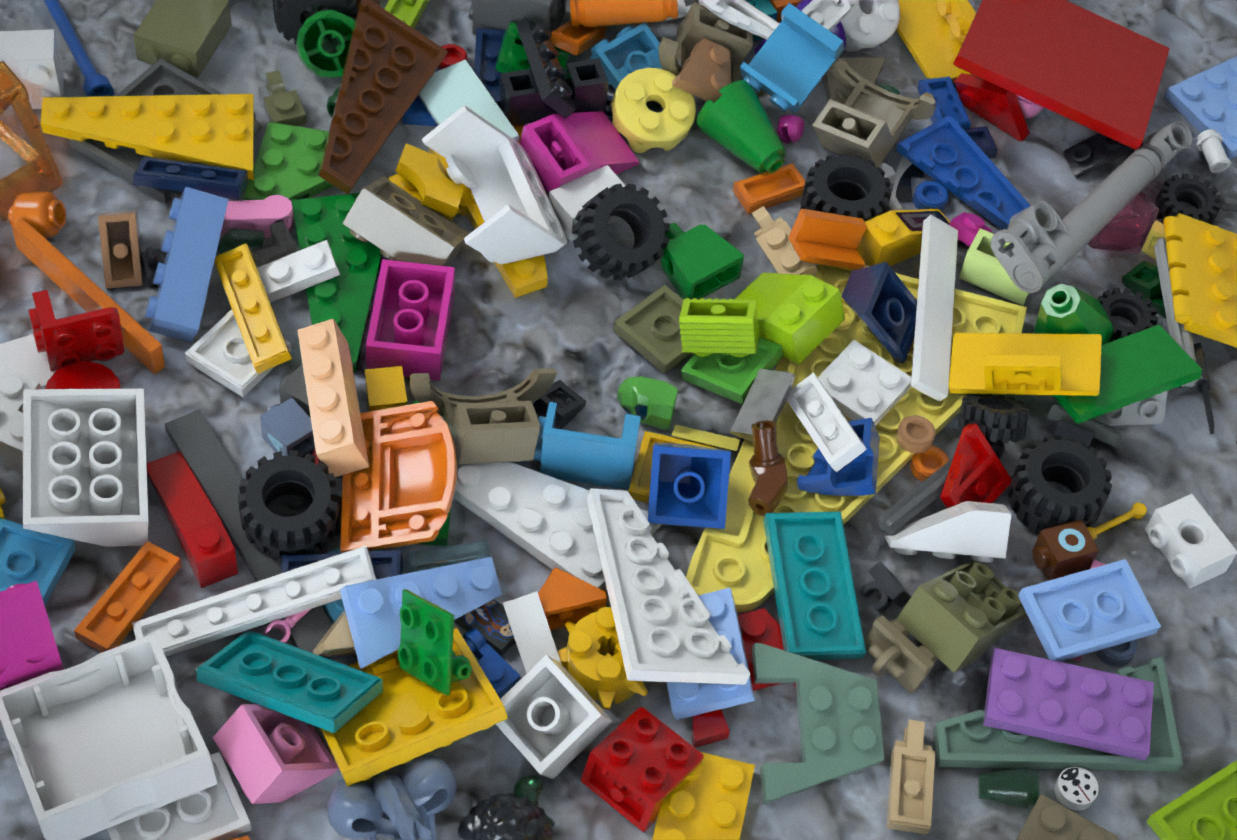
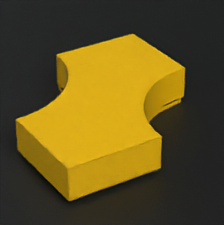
M406 143L397 164L396 173L409 180L420 193L422 205L455 217L464 188L454 184L442 173L438 166V156Z

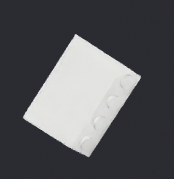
M23 389V529L105 547L143 546L148 541L144 389Z

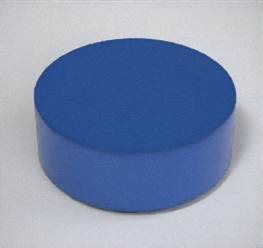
M925 181L916 187L913 203L918 210L939 209L942 212L946 207L949 194L947 189L940 183Z

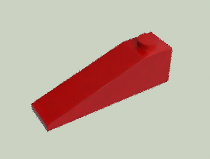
M180 451L146 463L147 476L200 588L237 575L238 567L235 548L218 514Z

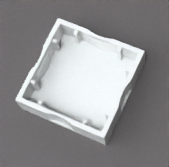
M155 633L99 653L74 667L49 672L0 691V720L45 840H80L217 784L210 753L190 709L179 697L174 674Z

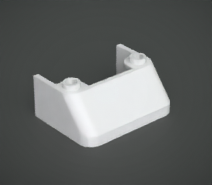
M465 105L422 138L426 146L445 157L449 166L447 173L456 184L460 185L462 183L471 189L484 223L467 235L464 240L467 245L482 253L489 262L493 263L495 261L502 265L554 253L567 244V238L527 152L516 140Z

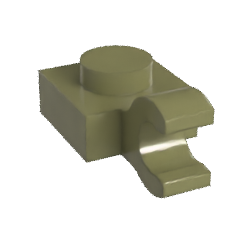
M279 70L266 73L269 83L266 87L269 96L263 97V104L269 121L292 126L306 124V113L296 90L285 91Z

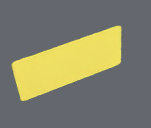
M675 425L672 432L674 437L733 451L738 450L740 442L736 438L681 425Z

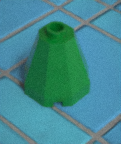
M1059 284L1046 291L1040 305L1034 334H1100L1103 345L1109 343L1114 329L1099 300L1076 287Z

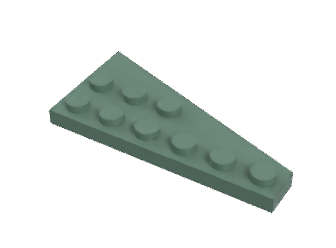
M1163 656L1151 659L1148 664L1132 668V666L1120 668L1114 673L1154 682L1150 754L1145 761L983 726L985 712L977 710L936 723L933 733L937 767L1067 769L1069 767H1081L1086 770L1178 772L1183 765Z

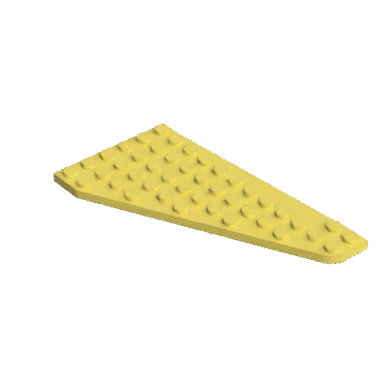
M818 264L817 269L819 272L814 277L840 289L842 296L851 272L854 269ZM897 274L917 300L919 279ZM954 288L950 366L953 335L955 333H1022L1027 307ZM841 297L845 320L799 365L782 357L775 368L776 371L789 372L795 375L794 388L812 373L818 378L853 340H856L912 377L914 340L905 363L899 364ZM948 386V396L939 402L911 387L875 426L880 437L876 493L915 454L904 450L897 442L896 433L900 422L908 416H922L933 424L937 435L961 411L963 396L966 397V394L950 393ZM786 401L776 422L778 453L785 458L788 489L773 513L841 511L844 525L875 494L834 496L799 490L797 478L799 475L807 476L815 464L812 456L818 447L788 401ZM845 416L847 421H852L850 418ZM745 439L729 474L725 529H704L686 575V579L697 595L731 588L737 613L756 609L774 593L763 522L764 516L754 512L748 502L755 486L749 466V460L754 455V443Z

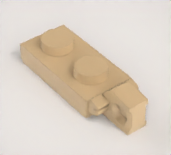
M764 206L752 213L760 228L754 232L756 241L777 273L813 276L819 272L815 263L800 260L788 239L791 228L786 221H783L781 217L773 221Z
M909 719L907 728L904 729L903 741L895 740L891 753L886 828L928 835L932 820L935 751H932V746L924 745L925 722Z

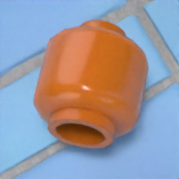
M25 192L16 197L13 206L9 209L8 217L10 224L21 218L25 219L44 238H52L59 233L66 223V209L63 202L58 200L51 192Z

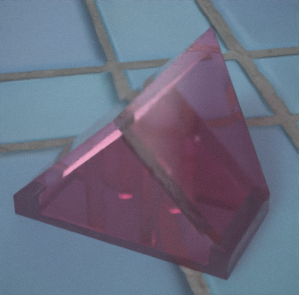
M1141 191L1087 245L1093 249L1140 254L1159 212V208Z

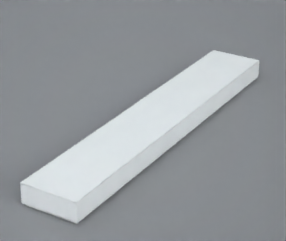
M930 215L923 221L911 387L940 402L948 396L958 230Z
M366 546L133 622L132 625L136 640L155 633L165 657L342 599L340 589L344 586L377 580L369 551Z

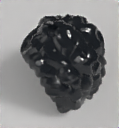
M498 793L486 800L480 801L470 809L468 815L461 820L457 829L458 836L463 840H553L555 833L554 829L550 826V821L545 817L543 808L534 805L533 801H530L528 797L519 798L518 795L512 793Z

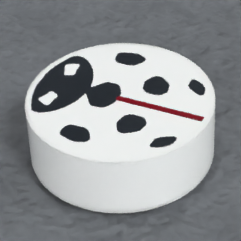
M1069 767L1062 771L1058 777L1054 790L1058 801L1063 806L1071 810L1081 811L1093 804L1099 792V785L1094 775L1088 770L1081 767Z

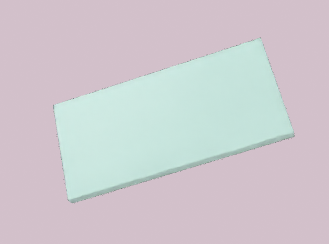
M466 60L435 72L419 94V98L438 126L465 105L514 140L520 141L519 134Z

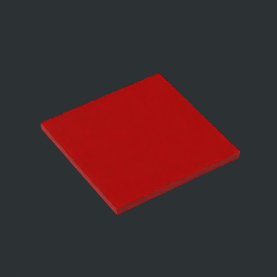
M982 0L953 65L1134 150H1138L1144 140L1170 48L1067 0Z

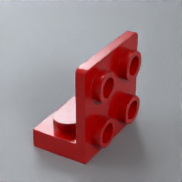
M639 707L590 751L580 781L642 832H645L654 824L664 798L702 763L704 755L645 708Z

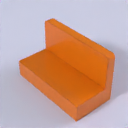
M800 209L788 239L801 261L854 270L862 269L865 266V262L857 251L867 228L862 218Z

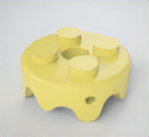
M659 68L638 69L621 80L610 103L613 114L612 124L619 133L626 137L630 148L636 153H645L647 150L656 147L663 148L665 151L673 149L684 138L686 139L694 123L696 115L695 99L692 94L672 86V81L676 75ZM649 101L658 102L662 106L663 111L653 112L648 109L646 103Z

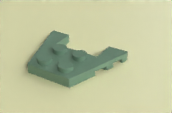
M754 643L751 648L754 683L796 684L802 762L763 763L760 766L763 804H769L778 801L782 797L809 790L813 786L830 780H837L881 764L884 761L877 680L762 643Z

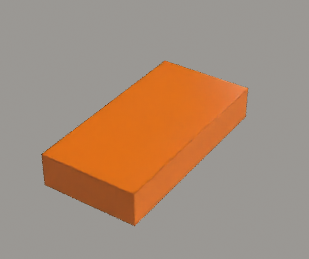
M570 20L551 32L552 37L550 39L553 46L577 56L603 39L607 27L587 28L583 25H578V28L572 26Z
M791 163L780 167L773 173L767 171L734 182L732 191L746 212L751 214L763 206L766 209L801 197L805 180L795 165Z

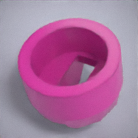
M795 115L781 116L777 126V134L780 140L787 144L790 141L793 143L799 141L804 132L805 122Z

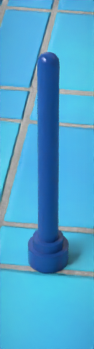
M44 0L85 78L83 91L86 97L113 96L114 89L109 79L96 72L59 0Z

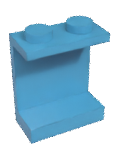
M788 3L781 12V23L748 65L743 62L740 69L744 77L743 80L753 86L755 92L758 93L760 90H763L771 96L769 101L783 112L789 109L796 114L843 52L844 44L843 40L791 3Z
M549 402L547 416H539L538 419L541 428L534 460L541 461L540 473L561 480L629 490L641 416L625 414L622 438L620 439L556 429L557 403Z

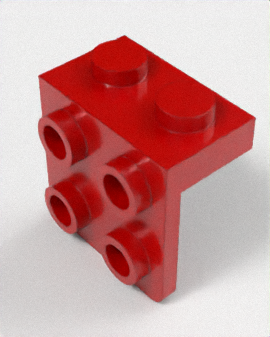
M43 290L32 293L35 308L28 309L33 329V337L37 352L46 353L50 371L59 370L70 363L92 362L96 360L108 361L124 353L121 323L117 308L109 307L55 319L48 291Z

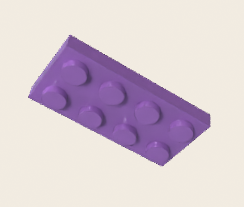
M994 648L990 661L983 726L1145 761L1150 754L1154 682Z

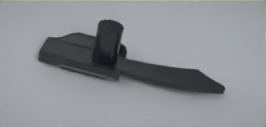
M1201 343L1193 344L1196 362L1203 369L1201 378L1196 382V385L1198 386V392L1203 393L1209 432L1214 434L1215 424L1208 391L1210 380L1205 352L1202 350Z

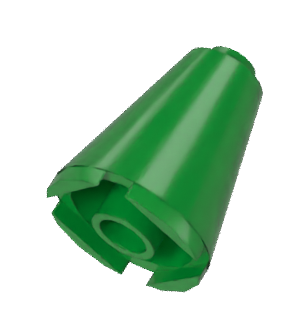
M745 80L734 81L719 90L722 95L714 103L709 99L704 104L698 114L697 125L704 134L759 173L767 171L773 173L784 164L786 150L753 86L749 85Z

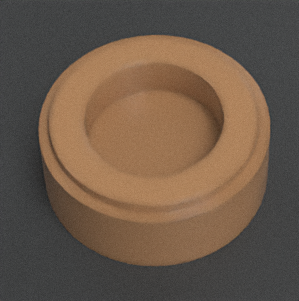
M913 415L904 418L900 422L896 439L901 448L910 453L918 454L926 452L931 448L936 431L928 419Z

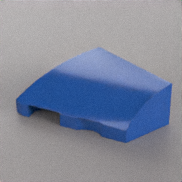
M866 418L848 421L867 450L836 472L818 448L812 456L815 464L807 476L799 475L797 478L799 490L834 496L876 494L880 437L873 419Z

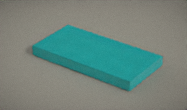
M841 511L766 513L763 522L784 651L812 660L863 659L866 654Z
M247 630L196 669L198 682L332 733L338 731L383 692V679L250 630Z

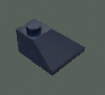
M887 262L852 271L841 297L899 364L905 363L915 337L916 298Z

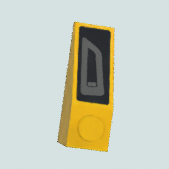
M939 209L891 210L865 221L867 228L857 251L868 266L887 262L891 267L921 253L923 221L927 217L933 215L948 225L950 221Z

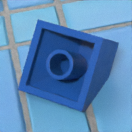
M654 442L648 522L725 529L731 451L696 445Z

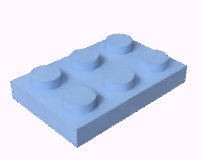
M1126 559L1022 588L1018 594L1049 660L1065 661L1156 634L1161 628Z
M731 588L698 595L711 614L709 622L719 636L725 635L731 644L730 653L738 664L744 663L748 669ZM750 677L746 685L667 682L672 714L675 720L755 701Z

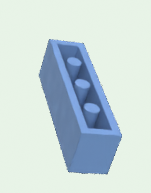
M185 187L181 199L174 197L169 213V219L175 220L173 230H166L161 246V251L167 252L165 263L158 262L153 279V284L159 285L157 296H150L145 312V317L151 318L149 332L190 343L194 340L200 326L229 199Z

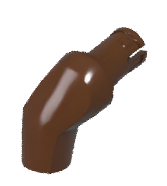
M768 420L758 421L751 426L754 440V455L749 460V466L755 486L748 502L751 509L762 516H765L766 513H773L788 489L785 458L778 453L777 426L775 422Z

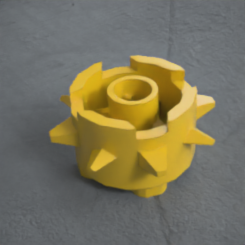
M602 607L597 612H593L580 619L576 624L570 621L565 624L570 635L567 647L557 651L561 664L595 702L596 700L600 701L603 709H610L614 700L615 704H618L634 696L635 693L646 696L649 693L642 681H629L627 679L611 607Z

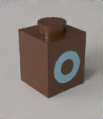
M1077 520L1041 530L1032 549V556L1037 568L1042 569L1047 580L1050 581L1089 570L1099 549L1083 520Z

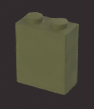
M156 0L133 35L137 60L154 64L161 58L187 74L199 77L232 25L229 0Z

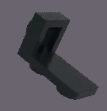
M1098 133L1064 150L1063 153L1075 178H1079L1123 155H1126L1128 158L1136 150Z

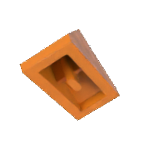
M554 567L538 592L550 631L566 627L565 624L568 621L576 624L585 616L597 612L602 607H606L607 602L604 590Z

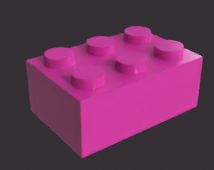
M382 259L366 342L367 369L402 366L404 377H410L411 374L428 373L430 380H441L455 293V267Z

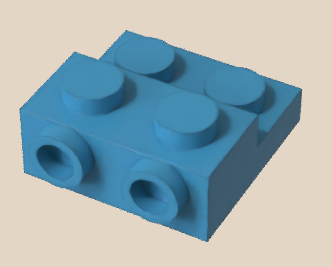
M645 22L636 28H633L632 25L624 28L616 35V39L608 42L607 39L599 42L592 48V56L589 59H600L608 79V87L613 86L615 90L621 80L638 69H662L659 61L660 42Z

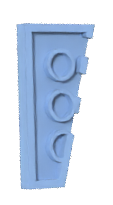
M492 557L346 585L340 589L360 669L398 650L401 639L399 612L402 607V591L404 589L452 613L454 620L502 595Z

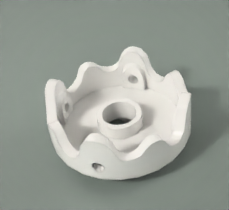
M847 0L851 6V11L841 20L846 35L844 51L853 52L864 48L873 49L893 35L900 20L898 0H862L868 5V14H865L860 9L859 0Z

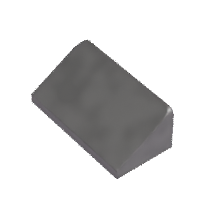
M759 369L730 430V434L754 443L752 424L765 420L777 422L793 388L795 375L784 371Z

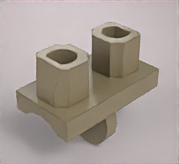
M882 615L875 619L871 631L864 639L866 652L876 660L872 667V672L877 677H880L888 671L912 694L920 688L933 668L937 657L923 645L917 648L908 639L909 631L896 619L889 622Z

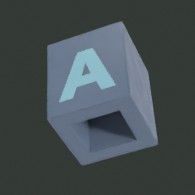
M293 398L281 404L271 406L260 416L262 438L274 452L282 451V456H290V450L299 451V457L302 458L307 453L313 454L315 442L311 418Z

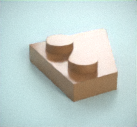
M703 38L691 51V56L682 65L683 69L680 74L673 79L672 86L705 101L711 99L714 103L722 96L719 90L731 83L730 50Z

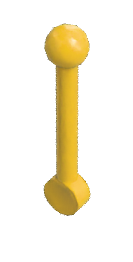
M1137 502L1133 504L1130 511L1095 528L1087 527L1093 540H1095L1098 534L1133 517L1142 519L1147 512V508L1144 504Z

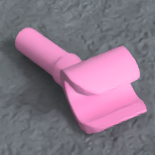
M311 609L288 616L283 620H274L266 627L263 635L265 636L272 628H278L283 633V638L280 642L285 643L290 637V630Z

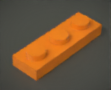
M146 541L75 628L76 639L101 653L118 647L132 630V623L139 621L182 567L180 558Z

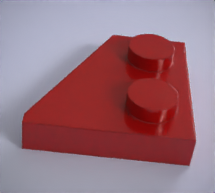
M961 73L954 81L964 107L1017 141L1023 142L1030 134L1016 94L980 77Z
M976 423L966 425L962 430L940 496L946 508L965 501L993 503L1012 481Z

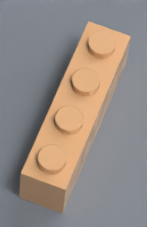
M334 319L298 329L316 455L320 461H323L328 466L329 474L333 473L335 477L369 467L349 343Z

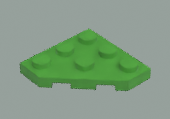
M268 122L254 165V180H249L244 200H264L272 195H282L292 202V200H296L304 195L310 198L333 187L332 184L318 176L329 131Z

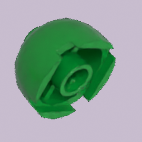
M335 10L320 11L309 17L300 28L296 42L299 59L305 68L318 77L328 79L342 77L355 20Z

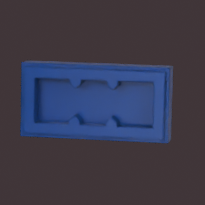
M950 76L919 80L917 89L920 96L928 92L933 94L936 110L930 117L933 124L951 115L963 129L970 128L971 122Z

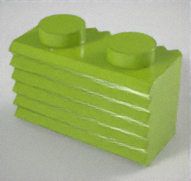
M686 298L683 300L679 316L683 353H694L700 357L709 356L713 353L731 354L734 357L756 354L760 335L757 301L754 298L750 301L739 298L736 300L732 298L729 300L725 298L721 300L718 298L714 300L710 298L706 300L703 298L699 300L696 298L691 300Z

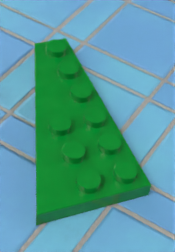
M360 193L292 200L299 251L327 240L340 273L339 276L306 288L311 325L330 319L335 320L349 343L353 372H356L364 342L366 323L371 311L372 297L376 289L383 259L379 247L370 241L363 242L358 240L350 233V228L342 224Z

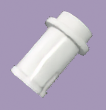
M1213 129L1200 133L1197 137L1196 146L1199 151L1203 152L1212 173H1220L1228 169L1231 162L1227 158L1221 144L1223 141L1222 135Z

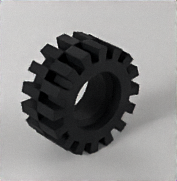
M1183 173L1180 179L1178 174L1172 176L1171 180L1169 178L1165 180L1155 201L1153 211H1156V220L1162 219V224L1164 218L1168 216L1176 217L1180 213L1213 225L1221 207V196L1216 195L1218 190L1215 186L1209 188L1211 182L1205 180L1203 183L1200 182V176L1194 175L1193 179H1189V174ZM1178 201L1187 202L1196 209L1184 207Z
M1113 288L1112 293L1106 290L1102 296L1097 298L1114 329L1109 342L1156 326L1158 322L1156 307L1150 308L1152 301L1149 298L1142 301L1143 294L1137 292L1135 296L1131 295L1132 289L1125 288L1123 293H1121L1120 288ZM1111 316L1124 317L1132 322L1134 326L1121 325L1114 321Z
M966 394V397L963 396L958 428L962 432L966 425L976 423L985 438L990 439V442H997V440H1000L1002 443H1009V440L1014 443L1019 442V440H1023L1025 437L1030 409L1028 405H1024L1025 402L1021 400L1015 401L1016 398L1013 397L1005 398L1002 394H997V396L992 394Z

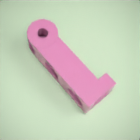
M272 195L264 200L228 201L219 241L271 238L273 236L286 235L293 229L294 225L291 201L282 195Z

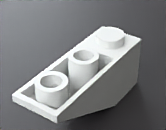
M965 501L906 524L892 535L886 533L885 539L889 547L894 548V551L899 554L916 555L917 551L920 550L931 551L933 556L945 559H953L956 554L971 555L970 558L975 561L993 562L994 558H1006L1012 513L1003 504Z

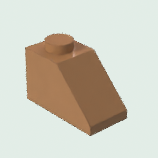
M138 210L100 213L98 215L105 289L143 286Z

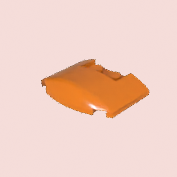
M433 401L360 413L369 467L343 475L341 553L366 546L368 551L429 542L436 539L452 505L457 479V458L450 428L447 422L437 413L439 409Z

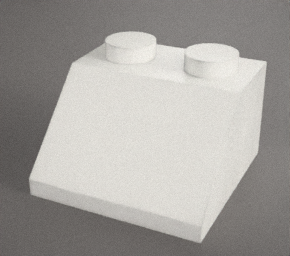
M54 29L0 31V90L27 109H42V98L64 97V76Z

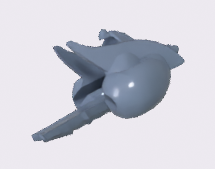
M421 755L408 763L400 764L376 774L366 781H360L348 787L344 780H338V786L332 791L328 800V819L330 825L339 835L349 839L361 840L368 838V840H378L376 835L390 836L394 840H417V838L436 840L434 813L446 809L455 797L457 780L454 771L440 758L433 755Z

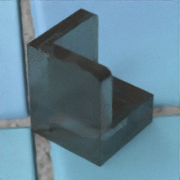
M284 221L270 225L272 244L251 250L257 267L297 252V246Z

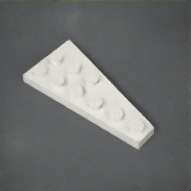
M590 488L587 503L627 679L629 681L746 685L751 675L744 663L738 664L730 653L731 644L725 635L719 636L709 622L711 614L682 571L673 568L667 559L669 552L664 544L656 543L648 531L650 523L629 492Z

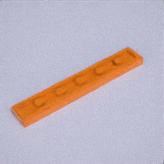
M21 218L11 224L16 246L28 259L86 312L109 307L117 308L124 347L154 375L165 368L162 345L25 219Z

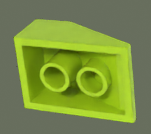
M763 272L734 299H748L750 301L754 298L757 301L760 337L782 345L783 357L798 365L845 320L840 289L812 275Z

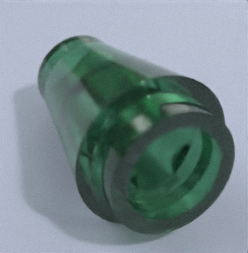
M1028 767L979 774L978 797L979 799H987L988 801L1028 809V805H1035L1039 798V774L1036 771H1028Z

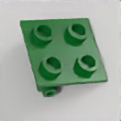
M404 589L402 591V607L399 612L401 621V639L398 648L399 668L443 694L450 695L451 683L465 680L472 673L469 659L462 655L456 656L452 650L454 615Z

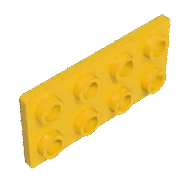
M898 0L900 20L896 31L927 79L950 76L952 82H954L961 73L975 76L953 65L976 14L968 0Z
M955 333L953 335L949 392L957 394L1098 396L1100 394L1102 336L1100 334Z

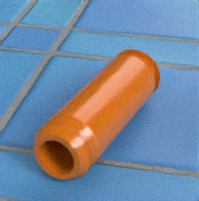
M570 0L571 23L576 28H578V25L588 28L662 22L670 17H673L674 20L678 17L677 0Z

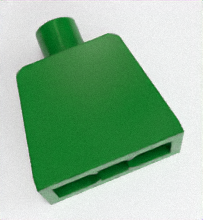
M676 223L670 224V231L664 235L670 239L668 246L663 248L664 254L662 255L661 266L683 300L686 298L690 300L696 298L699 300L740 278L744 255L706 225L700 224L684 232Z

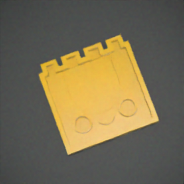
M1180 213L1176 217L1168 216L1164 218L1163 225L1165 241L1167 242L1166 251L1168 267L1170 269L1169 276L1175 321L1184 324V330L1237 348V234Z
M457 627L453 629L452 650L456 656L462 655L469 659L472 673L465 680L452 682L450 695L443 694L399 668L398 650L360 669L358 661L348 665L383 679V692L335 733L321 729L347 787L360 781H366L376 774L400 764L408 763L416 757L440 747H446L456 740L480 730H486L494 724L508 719L502 701Z

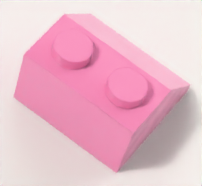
M242 704L213 736L224 761L230 766L241 785L244 795L252 804L283 802L335 774L339 769L313 725L258 704Z

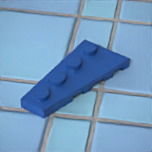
M951 115L897 144L896 152L943 185L1001 230H1008L1011 217L1031 206Z

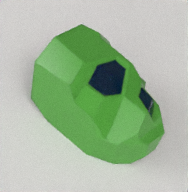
M643 376L629 377L620 384L617 400L624 411L632 415L641 416L640 423L662 430H669L678 389L668 382Z

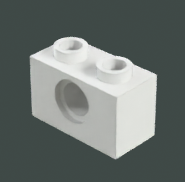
M1193 494L1156 509L1145 529L1151 543L1160 549L1170 562L1173 572L1182 578L1189 589L1225 573L1237 554L1236 549Z

